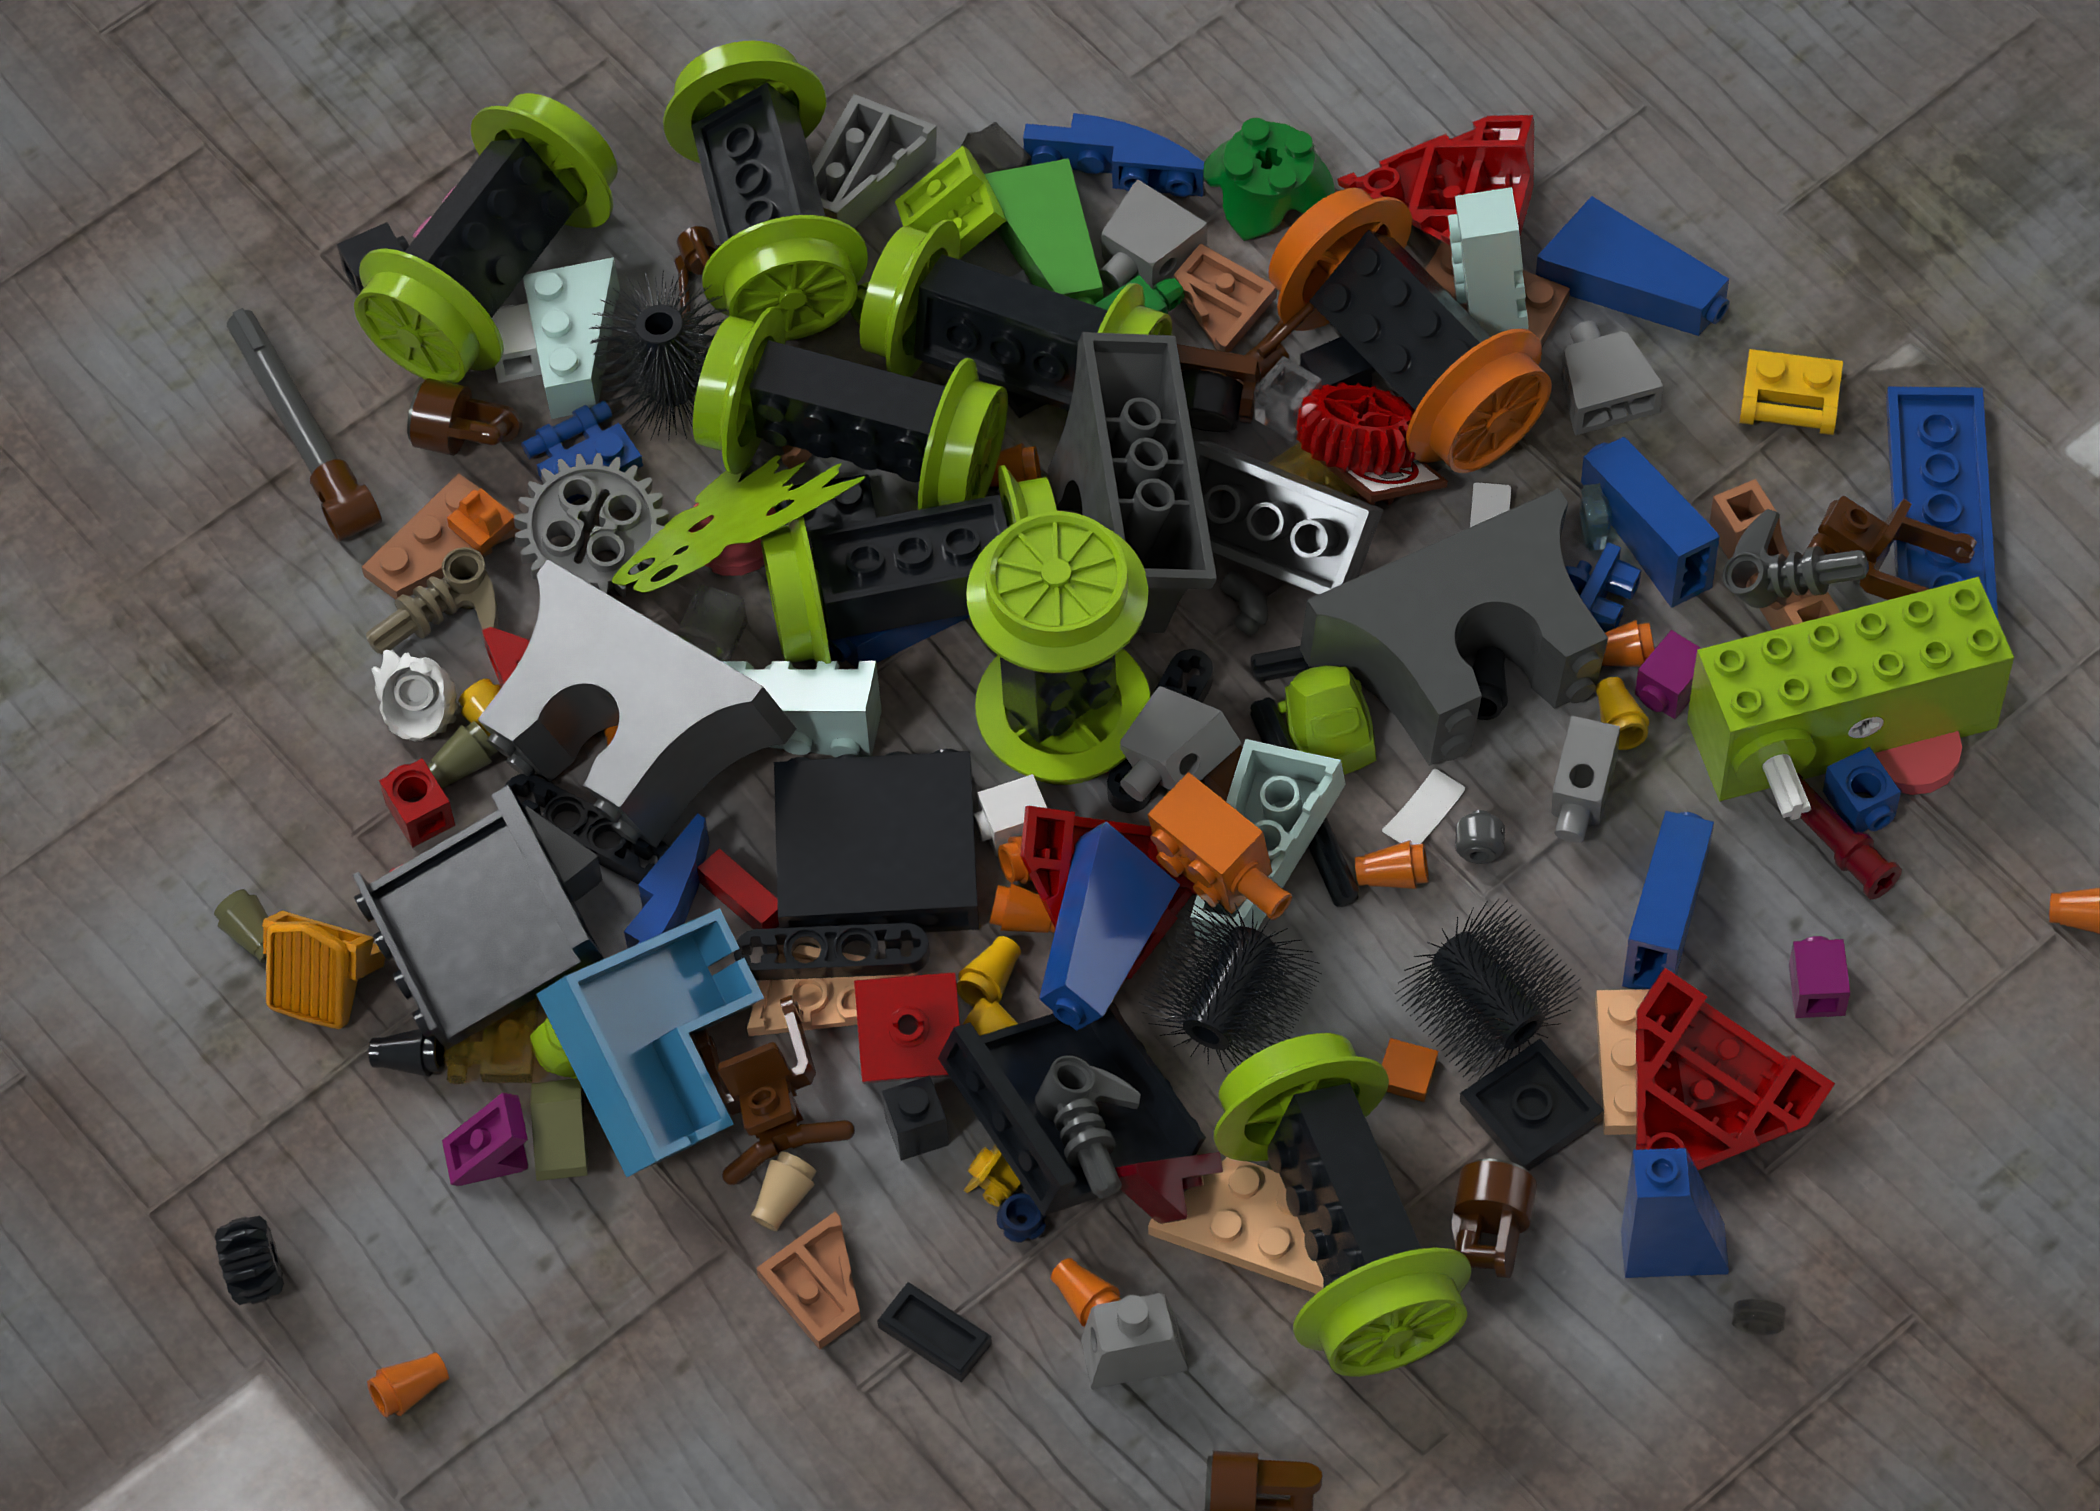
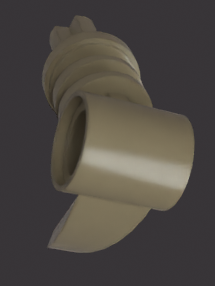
M461 547L449 552L442 562L444 575L442 579L434 576L427 579L428 589L422 586L413 589L414 599L404 594L395 599L397 611L366 633V639L376 653L383 654V651L391 650L413 633L423 639L431 633L429 622L439 625L444 621L443 612L453 615L459 608H475L482 630L488 627L497 629L499 620L498 607L493 585L487 573L482 554L469 547ZM473 576L468 580H460L463 577Z

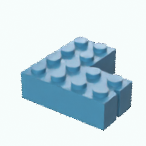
M720 908L571 973L536 994L626 1177L684 1151L734 1125L690 1037L697 1032L735 1016L764 999L745 958L734 962L714 975H711L708 967L740 949Z

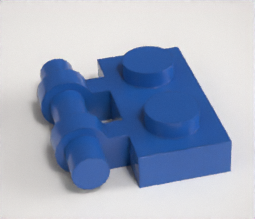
M605 401L590 408L584 405L572 411V417L553 427L550 424H546L535 430V436L521 442L522 448L529 459L543 452L549 457V459L537 464L540 478L543 468L556 475L558 473L559 459L564 460L569 468L575 467L576 456L580 453L586 465H592L596 454L601 453L603 466L609 467L612 461L619 457L620 471L624 473L634 465L638 469L643 467L641 454L619 423L603 431L599 427V423L612 417V412ZM580 433L584 435L586 440L566 450L561 444ZM572 495L566 501L571 504L584 497V495Z

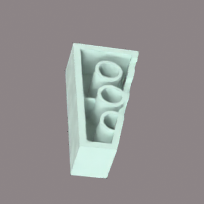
M1512 187L1455 196L1457 214L1448 215L1457 302L1459 304L1466 303L1468 314L1491 337L1511 329L1528 330L1520 233Z
M721 661L762 685L797 728L786 744L771 746V748L784 749L796 755L816 753L831 755L834 758L845 754H854L860 757L872 756L882 712L876 661H859L858 669H839L837 661H831L829 664L818 661L816 669H796L790 661H772L765 669H754L747 661Z
M1245 739L1226 802L1263 831L1272 873L1268 877L1283 888L1346 785L1341 760ZM1197 894L1194 903L1197 906L1194 905L1193 909L1206 920L1213 921L1216 925L1223 928L1216 920L1201 910L1203 909L1209 913L1208 909L1217 920L1227 926V923ZM1246 899L1238 907L1239 913L1245 926L1252 928L1253 909L1254 929L1258 921L1257 930L1267 914ZM1219 903L1216 907H1213L1225 919L1227 917L1233 927H1237ZM1237 909L1233 914L1228 911L1238 926H1241ZM1191 913L1190 917L1192 919L1196 920L1197 922L1200 921L1205 926L1213 928V926L1210 925L1207 921ZM1192 922V925L1198 930H1200L1198 928L1199 926L1204 932L1210 933L1203 926ZM1194 931L1196 936L1201 937V934L1203 938L1208 939L1202 933Z

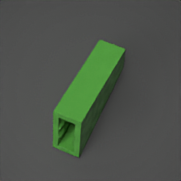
M1069 158L984 174L1006 218V222L999 226L996 231L1022 270L1025 271L1032 285L1091 305L1102 300L1103 286Z

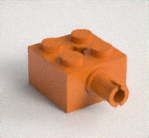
M1190 772L1147 814L1153 833L1151 839L1158 851L1156 856L1158 862L1173 876L1179 877L1183 874L1195 884L1193 886L1195 892L1210 906L1216 907L1219 900L1224 908L1233 914L1236 906L1238 908L1248 899L1267 914V917L1271 918V920L1277 919L1288 908L1292 900V894L1285 891L1268 877L1272 873L1263 831Z

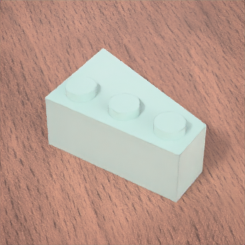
M614 257L525 274L523 281L551 419L573 415L572 411L584 405L590 408L598 404L603 383L599 376L604 375L605 368L599 369L596 365H599L597 363L606 362L604 361L606 360V353L599 357H594L593 353L599 352L598 350L601 349L607 350L608 341L596 343L591 341L611 337L609 335H612V329L589 328L602 325L609 326L607 324L613 326V318L594 314L602 313L608 315L606 313L613 315L615 307L612 305H615L613 303H616L619 297V293L615 290L620 292Z

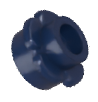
M1019 1193L1006 1199L998 1210L996 1220L998 1227L1004 1230V1236L1007 1239L1022 1243L1025 1239L1035 1240L1043 1234L1046 1228L1044 1219L1047 1215H1042L1029 1194ZM1020 1216H1024L1027 1218V1221L1019 1223L1017 1219Z

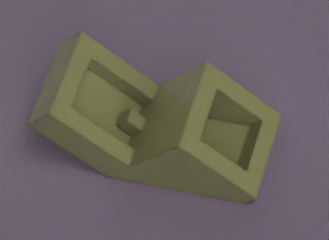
M578 1078L532 1083L530 1107L537 1181L588 1176V1147L583 1117L584 1091Z

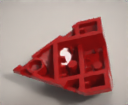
M1533 115L1486 116L1472 122L1474 129L1452 139L1447 134H1443L1379 161L1380 168H1376L1366 175L1357 177L1352 172L1337 179L1338 184L1344 189H1362L1373 199L1393 197L1401 200L1411 212L1413 226L1450 246L1448 215L1457 214L1455 196L1512 187L1521 236L1534 188Z
M1025 806L1020 856L1055 929L1075 845L1082 835L1104 822H1108L1180 884L1123 981V985L1127 979H1131L1172 927L1178 919L1176 915L1190 897L1197 894L1193 889L1195 884L1183 874L1179 877L1173 876L1158 862L1156 858L1158 855L1157 847L1151 839L1153 834L1151 826L1075 816V812Z
M1664 968L1636 1009V1150L1686 1148L1698 1171L1808 1126L1835 1083L1796 1056L1790 1055L1785 1057L1707 1004L1705 1000L1708 996L1667 968Z

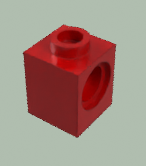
M423 758L410 765L398 766L388 776L379 780L385 804L412 848L456 826L450 801ZM413 797H423L417 802H407Z

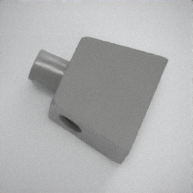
M1137 180L1101 234L1102 258L1107 263L1099 271L1102 282L1108 288L1116 291L1130 279L1140 275L1153 289V285L1164 279L1172 278L1174 273L1200 243L1207 247V222L1145 183Z
M1584 321L1577 324L1570 332L1574 344L1568 345L1563 349L1561 367L1563 386L1575 436L1660 413L1663 385L1630 335L1619 331L1602 336L1594 321Z
M1159 686L1120 741V749L1133 767L1120 781V784L1132 798L1142 802L1157 785L1171 790L1188 772L1198 780H1202L1237 749L1241 741L1221 710Z
M1571 715L1552 793V814L1559 817L1555 829V835L1558 838L1569 842H1582L1588 824L1600 825L1618 761L1620 726Z
M1157 1293L1141 1297L1129 1295L1120 1301L1099 1304L1091 1308L1081 1338L1091 1389L1188 1371L1178 1321L1165 1294Z

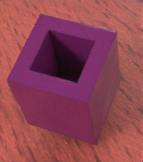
M1670 630L1638 669L1635 695L1649 709L1655 712L1662 711L1671 718L1676 719L1690 702L1697 650L1702 648Z
M1813 936L1802 941H1793L1789 972L1795 1018L1846 1016L1850 997V985L1844 939L1829 940L1823 936Z

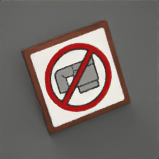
M1418 460L1412 461L1409 468H1400L1398 473L1384 471L1383 475L1380 476L1373 472H1365L1364 475L1351 470L1344 472L1343 468L1336 466L1329 468L1326 466L1325 461H1319L1357 491L1361 501L1374 506L1376 501L1382 500L1387 505H1391L1396 497L1446 488L1448 480L1426 463Z

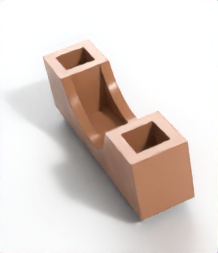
M1756 479L1713 496L1709 524L1719 534V545L1728 559L1733 557L1735 548L1748 526L1766 509L1776 511ZM1778 519L1767 552L1770 556L1783 554L1787 558L1789 553L1783 539L1780 519ZM1758 573L1749 578L1746 588L1755 583ZM1809 589L1805 595L1797 596L1792 591L1789 597H1778L1771 605L1759 608L1773 630L1840 613L1828 591L1824 595L1815 596Z

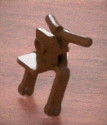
M1841 496L1839 500H1834L1829 504L1818 528L1819 533L1813 536L1807 548L1819 546L1825 555L1856 550L1865 552L1869 563V572H1867L1864 579H1860L1859 585L1866 593L1890 600L1929 590V588L1879 571L1895 540L1944 555L1963 564L1971 561L1977 541L1968 534H1954L1905 517L1912 503L1904 498L1889 515L1886 522H1884L1846 496Z
M792 995L780 999L798 1060L797 1066L792 1069L788 1066L775 1042H770L720 1062L716 1045L712 1036H709L707 1029L694 1034L706 1069L727 1112L732 1116L742 1112L744 1128L748 1135H755L760 1140L724 1168L722 1178L728 1185L738 1184L767 1159L779 1155L781 1151L792 1147L795 1149L802 1145L846 1141L854 1136L855 1127L847 1120L799 1124L804 1119L794 1099L797 1096L796 1090L811 1085L816 1075V1070L802 1026L803 1016L797 1001L795 1002Z

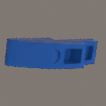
M1073 113L1071 128L1025 124L1023 135L1025 166L1069 158L1072 170L1090 174L1111 173L1113 189L1129 191L1133 184L1140 180L1159 193H1168L1178 197L1188 195L1203 197L1204 161L1173 141L1144 128L1122 121Z

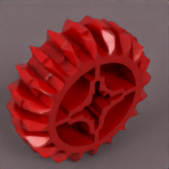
M1340 382L1335 387L1326 384L1321 389L1310 390L1309 396L1303 398L1302 406L1299 407L1296 440L1301 443L1303 451L1311 453L1312 459L1325 461L1326 466L1329 468L1336 466L1343 468L1344 472L1349 470L1357 471L1361 475H1364L1365 472H1373L1378 476L1383 475L1384 471L1398 473L1400 468H1409L1412 461L1416 460L1414 458L1416 453H1410L1406 446V434L1415 410L1403 397L1394 396L1392 390L1382 391L1377 389L1375 385L1365 387L1359 382L1356 385H1347Z

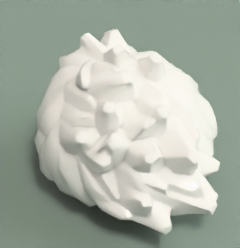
M393 650L383 651L381 668L377 666L372 668L375 679V692L377 698L381 701L379 709L384 723L388 725L392 733L402 739L422 742L426 738L435 737L437 733L446 732L447 724H453L457 719L455 715L460 714L462 711V706L456 701L455 683L451 680L446 670L430 658L411 657L409 653H404L400 658Z

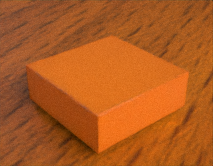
M1390 1038L1382 1061V1066L1385 1068L1389 1078L1387 1092L1425 1102L1438 1061L1439 1051Z

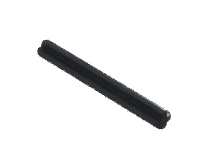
M1266 697L1252 703L1250 715L1262 743L1296 750L1275 700ZM1326 817L1308 847L1333 904L1337 907H1344L1358 900L1359 889Z

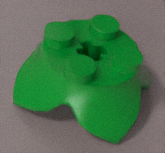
M1260 118L1248 119L1243 123L1240 131L1236 132L1230 140L1221 144L1204 162V180L1211 187H1220L1222 189L1223 211L1226 220L1243 241L1271 232L1280 225L1289 210L1295 209L1304 214L1314 204L1335 193L1333 178L1327 166L1316 153L1311 136L1285 123L1269 122Z

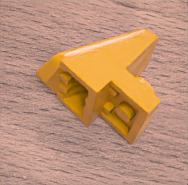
M280 911L265 918L262 926L263 954H266L267 1006L277 1013L304 1022L332 1029L345 1027L350 1019L358 979L364 978L366 975L384 966L385 956L378 945L373 943L374 937L285 911Z

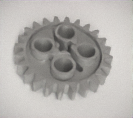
M581 453L576 456L575 467L569 468L564 460L559 459L558 473L556 475L543 468L541 470L543 485L529 481L527 484L528 494L531 498H519V510L523 513L514 516L515 528L521 530L515 533V544L519 547H525L520 551L522 564L534 562L531 566V577L533 579L537 578L536 574L545 562L550 560L608 594V590L614 588L622 598L626 597V585L620 586L612 583L613 576L658 531L665 527L662 525L668 523V510L658 509L663 505L662 493L649 494L652 490V479L648 477L637 482L638 467L636 465L630 467L625 473L620 471L619 457H616L609 467L603 466L601 453L596 454L592 465H586ZM608 493L609 496L599 512V526H595L592 529L585 557L582 563L577 564L574 561L584 545V530H589L592 526L601 494ZM576 494L584 495L589 499L588 502L579 506L572 505L566 500ZM623 509L632 512L634 516L629 520L620 521L613 518L611 514ZM559 535L567 536L573 540L569 545L563 547L555 546L549 542L553 537ZM607 550L615 553L617 558L610 562H601L594 556L600 551ZM653 558L636 564L630 569L628 574L633 575L645 570L653 564Z

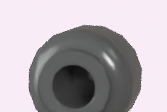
M1477 810L1472 812V814L1463 816L1457 822L1455 849L1460 857L1471 863L1486 864L1498 859L1503 854L1505 825L1499 818L1487 811Z

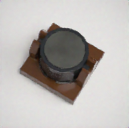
M1177 344L1191 428L1211 432H1230L1237 429L1239 417L1241 423L1252 424L1256 405L1260 404L1262 392L1258 393L1262 383L1258 359L1253 356Z

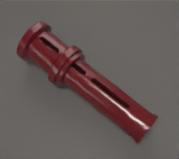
M1797 773L1811 806V810L1801 813L1800 818L1835 853L1834 860L1837 867L1841 871H1849L1864 886L1863 893L1870 900L1877 899L1887 893L1901 876L1902 869L1896 862H1888L1873 847L1874 840L1868 834L1863 832L1856 833Z

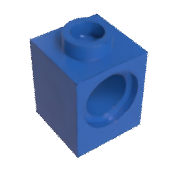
M1870 747L1827 766L1823 793L1838 815L1856 833L1864 832L1868 829L1870 831H1878L1887 826L1896 817L1901 791ZM1855 793H1867L1871 795L1872 798H1861L1857 796Z

